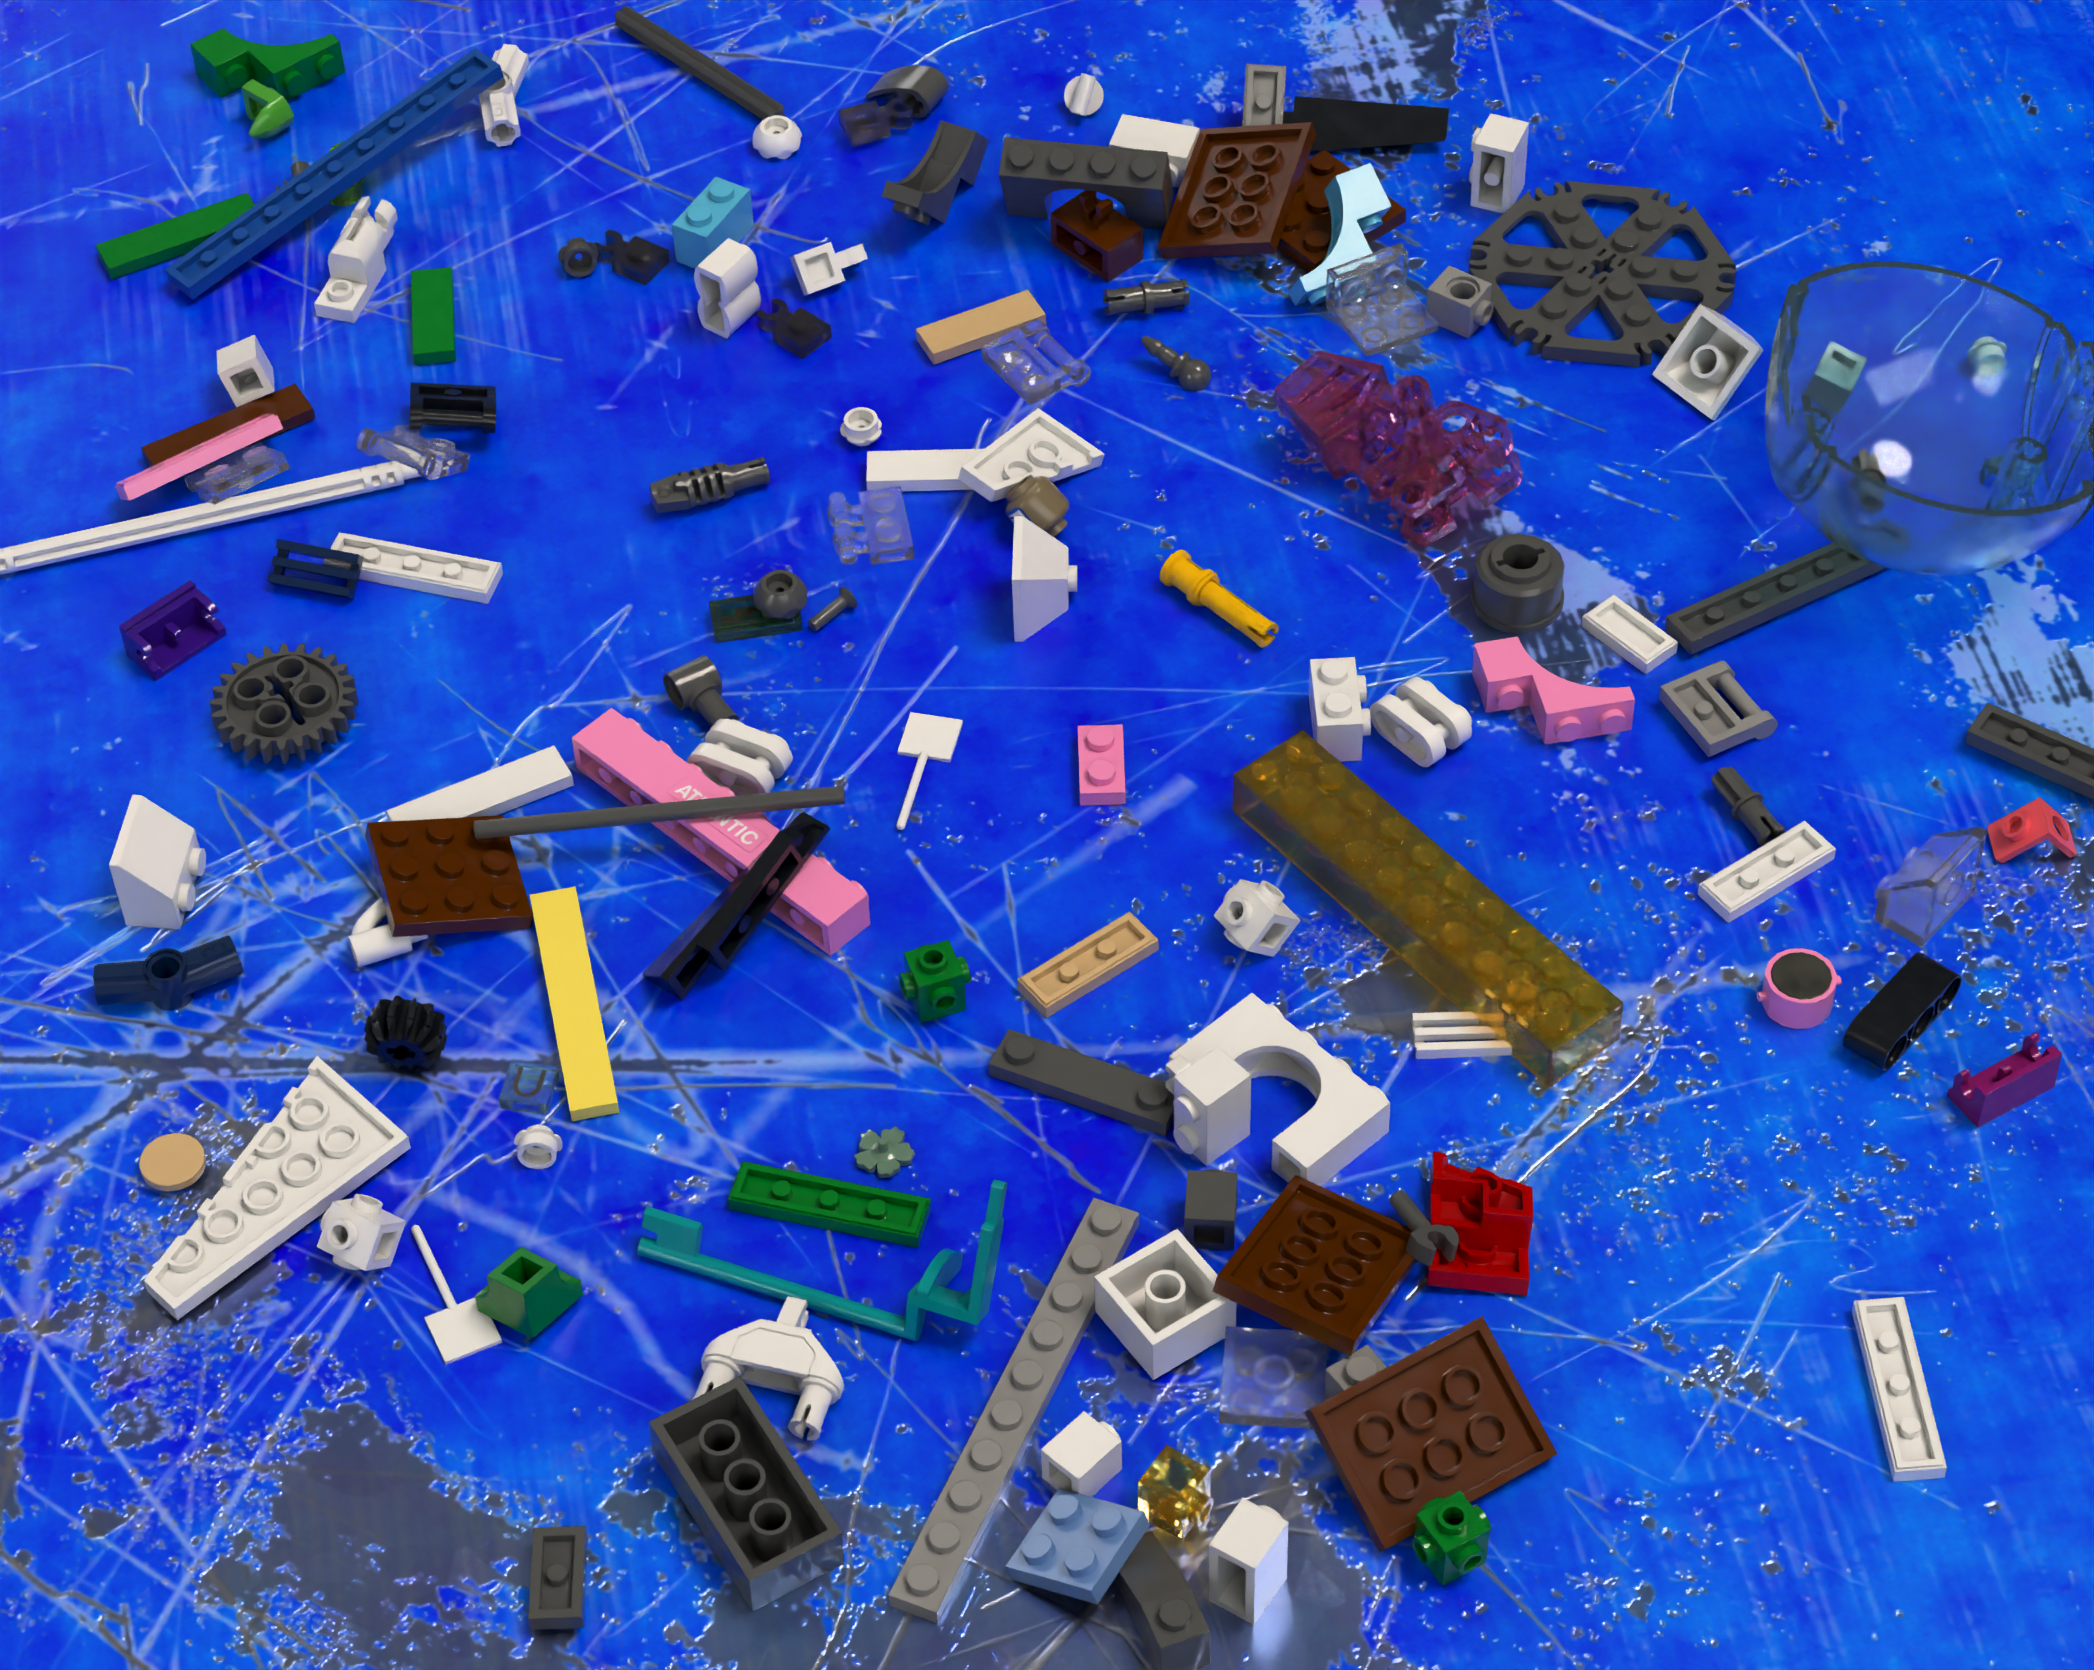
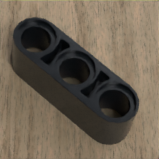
M1921 952L1916 953L1854 1018L1845 1033L1843 1046L1882 1070H1889L1950 1005L1960 988L1962 977Z

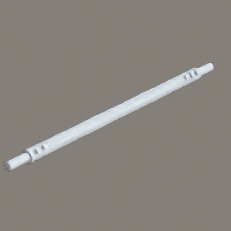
M440 454L405 463H399V460H394L0 549V575L404 485V480L445 471L443 458Z

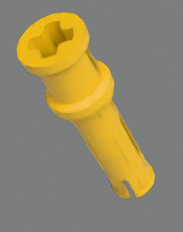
M1182 549L1175 551L1163 564L1160 571V581L1166 586L1173 585L1186 594V599L1194 606H1206L1254 641L1260 648L1267 647L1275 639V636L1268 631L1270 630L1274 634L1278 633V624L1270 621L1222 586L1217 573L1211 569L1204 570L1191 561V555L1187 551Z

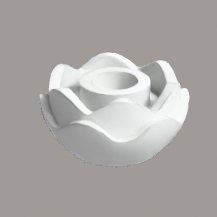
M774 115L765 118L757 125L753 133L752 143L753 147L758 149L764 158L777 157L779 159H787L800 148L802 133L791 119L785 116Z

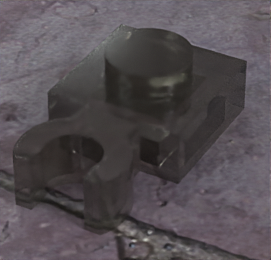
M904 97L891 99L882 107H879L876 100L838 110L839 123L853 147L889 137L890 128L906 129L914 125L913 111L906 110V100Z
M607 230L605 236L608 246L597 242L594 243L599 252L596 258L598 261L612 263L613 272L643 285H647L670 262L668 249L637 236L626 242L620 233Z
M774 298L771 301L773 314H767L762 310L756 312L758 326L764 331L772 332L774 342L802 359L832 338L830 324L802 307L791 313L788 311L787 304L780 299Z

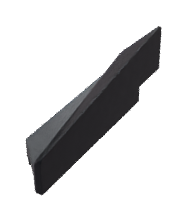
M1295 96L1294 112L1283 113V124L1312 122L1317 134L1311 152L1324 149L1339 150L1442 142L1447 137L1449 108Z
M805 812L800 813L784 830L778 832L772 842L643 972L644 978L678 999L683 1000L709 964L725 971L829 832V826Z

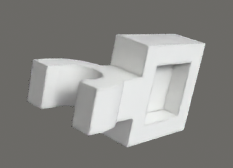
M831 242L790 257L804 296L845 281L841 269L868 259L863 244L835 253Z

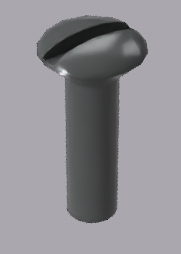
M840 587L839 597L808 621L809 626L812 630L817 631L846 607L857 608L855 596L847 588Z

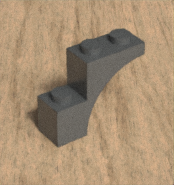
M940 120L934 138L920 163L904 179L898 182L886 181L882 197L894 203L893 211L906 215V218L926 226H929L931 220L945 224L959 183L963 182L974 186L989 139L977 131Z

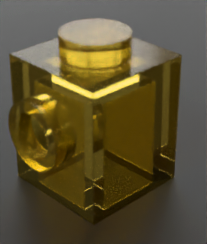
M1166 1445L1138 1481V1510L1145 1512L1150 1523L1183 1540L1194 1525L1199 1527L1206 1521L1212 1510L1214 1499L1210 1497L1211 1469Z

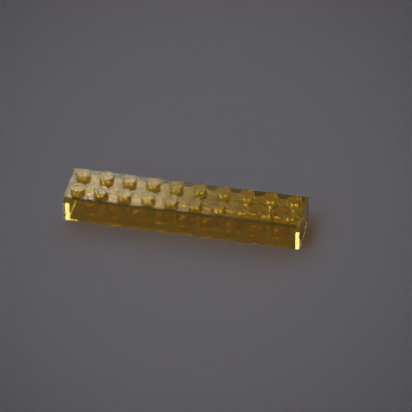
M1300 731L1233 774L1234 813L1462 1012L1471 1011L1479 1018L1478 1026H1488L1495 1032L1494 1040H1504L1512 1047L1511 1055L1547 1087H1552L1619 1040L1624 1004L1619 998L1305 731Z

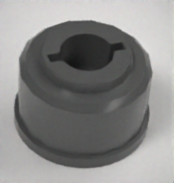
M1524 534L1500 536L1488 542L1478 553L1475 565V579L1471 589V604L1476 615L1490 627L1507 633H1531L1551 625L1561 614L1564 605L1563 577L1565 565L1560 552L1551 543L1536 536Z

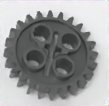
M282 643L279 653H272L267 646L263 647V657L257 658L255 655L247 653L248 664L244 666L233 662L231 666L234 675L221 674L222 686H215L212 689L214 699L210 701L211 716L215 731H219L221 742H230L233 753L244 749L247 760H251L258 753H261L264 764H268L274 755H280L282 764H287L290 754L296 753L301 761L306 759V750L312 749L316 753L322 754V742L326 741L336 745L338 743L336 732H349L347 720L356 719L354 707L359 705L354 677L349 675L346 663L338 665L337 657L334 653L324 658L321 647H317L308 654L303 643L296 648L295 652H289L286 643ZM273 685L277 689L278 695H275ZM291 711H294L295 720L292 718Z

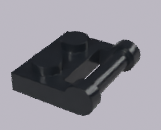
M411 383L409 430H422V426L480 428L482 433H495L496 387Z

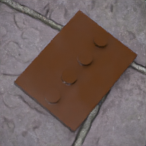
M1312 122L1201 129L1158 245L1163 259L1275 254L1317 134Z
M1295 1175L1217 1275L1212 1292L1268 1317L1283 1327L1291 1328L1351 1356L1418 1260L1413 1258L1406 1250L1411 1234L1408 1226Z
M1483 1316L1304 1412L1379 1552L1414 1534L1416 1513L1430 1500L1438 1497L1444 1499L1460 1490L1470 1503L1557 1455L1555 1448Z

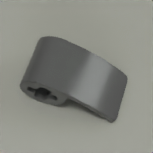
M919 65L903 66L886 72L868 91L866 97L869 99L883 93L896 92L898 101L907 114L915 118H924L946 95L949 85L946 77L936 68Z

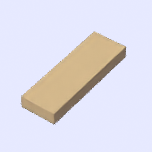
M1025 290L916 328V340L935 365L1046 326V314L1029 290Z
M1129 911L1018 978V990L1045 1018H1048L1159 950V940Z

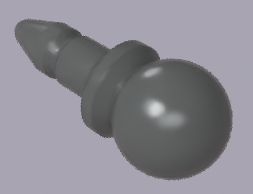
M1147 336L1141 338V343L1150 355L1158 357V360L1167 367H1172L1169 376L1172 378L1178 377L1183 388L1190 391H1199L1209 385L1212 375L1210 367L1206 362L1195 358L1190 359V354L1187 351L1179 356L1170 347H1165L1164 343L1160 340Z

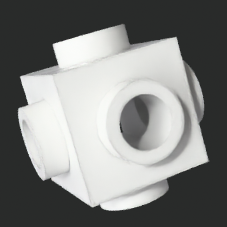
M1240 879L1235 886L1227 891L1223 903L1213 915L1226 928L1224 935L1235 946L1249 952L1272 957L1275 956L1301 921L1282 902L1285 896L1273 884L1267 881H1261L1259 884Z
M355 1194L354 1198L332 1201L331 1206L326 1210L321 1220L320 1228L322 1233L317 1247L332 1254V1261L347 1269L369 1271L391 1267L406 1221L383 1210V1203L378 1199L368 1195Z

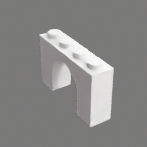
M1250 993L1169 1055V1062L1178 1055H1181L1190 1064H1193L1219 1046L1251 1074V1079L1261 1076L1286 1077L1299 1082L1314 1095L1317 1100L1315 1105L1272 1139V1170L1288 1183L1297 1175L1322 1186L1389 1132L1390 1101H1388L1386 1095L1378 1087L1369 1086L1354 1074L1344 1060L1334 1058L1321 1048L1311 1034L1306 1031H1300L1287 1021L1277 1007L1272 1004H1266L1253 993Z

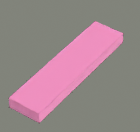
M263 414L117 482L115 489L121 500L130 501L284 428L278 415Z

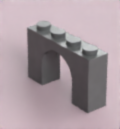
M1004 137L999 179L1008 215L1049 219L1052 192L1064 189H1083L1099 192L1118 200L1125 207L1127 218L1134 220L1140 227L1164 230L1172 209L1174 196L1168 152Z

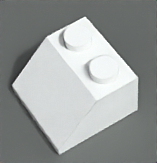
M132 795L109 863L125 924L127 926L181 929L186 911H192L194 906L196 878L204 874L206 867V852L204 848L199 847L195 829L142 795Z

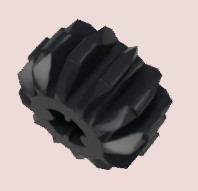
M395 996L393 1001L380 999L377 1007L372 1008L370 1016H367L364 1028L366 1032L364 1040L367 1042L366 1051L372 1055H377L378 1062H389L394 1064L396 1069L400 1066H405L412 1071H416L418 1066L432 1067L434 1060L440 1058L441 1051L445 1048L447 1040V1026L444 1024L445 1015L434 1011L433 1004H421L417 1002L416 998L404 1000L400 996Z

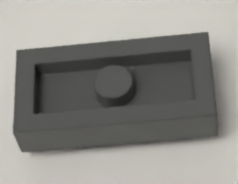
M586 1526L533 1528L528 1612L530 1630L584 1628L588 1544Z

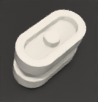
M1412 677L1396 689V696L1387 694L1370 706L1371 721L1378 733L1422 767L1431 766L1445 756L1446 748L1456 749L1472 736V719L1468 711L1439 692L1430 681L1419 677Z
M719 719L706 734L705 742L700 743L688 757L687 763L696 764L710 780L720 787L725 786L729 788L735 796L770 793L775 784L774 779L780 778L793 761V756L787 742L782 737L749 727L737 720Z

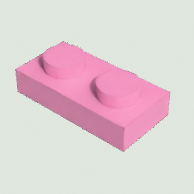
M1123 724L1078 726L1080 806L1126 804Z

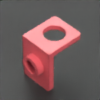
M2040 797L1991 823L1987 827L1994 857L1999 863L2010 860L2046 839L2069 858L2077 855L2067 820Z

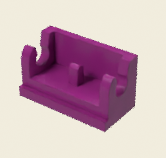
M2034 1032L2024 1038L2022 1050L1970 1077L1968 1069L1957 1073L1954 1077L1952 1088L1948 1089L1947 1096L1979 1128L2053 1088L2062 1053L2053 1045L2047 1048L2041 1055L2037 1047L2039 1034Z

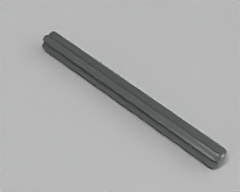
M624 6L620 11H616L614 17L616 18L615 24L617 27L757 117L764 120L774 115L785 116L783 113L784 105L629 6Z

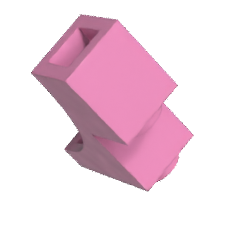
M1518 636L1474 643L1472 676L1485 712L1530 706L1544 745L1632 730L1635 698L1630 686L1619 688L1592 687L1560 678L1534 661L1522 646Z

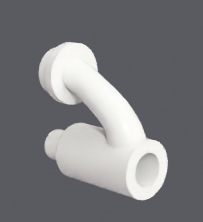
M381 897L357 920L348 939L356 965L359 968L413 950L412 943L427 939L428 935L392 937L389 924L375 928L386 916Z

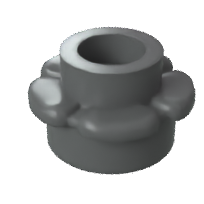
M584 238L570 239L567 243L568 245L561 247L558 253L559 262L563 264L564 271L570 275L585 277L591 274L597 265L598 249L594 243L586 242ZM580 253L582 254V257L580 259H576L575 255Z

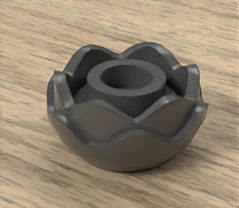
M774 570L761 577L754 587V606L767 618L782 617L790 619L805 607L808 590L798 575L786 570Z

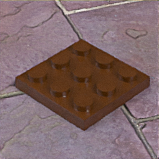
M1325 149L1307 160L1277 247L1309 272L1316 269L1323 262L1331 240V214L1323 191L1335 176L1352 170ZM1389 196L1387 197L1392 207L1383 216V223L1376 229L1364 233L1368 244L1406 222V209Z
M503 815L367 823L365 838L392 937L530 928L533 914L509 836L485 839L475 838L474 821L503 818Z

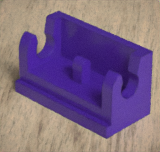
M189 580L119 625L127 657L157 681L227 635L225 626L212 616L218 612V608Z

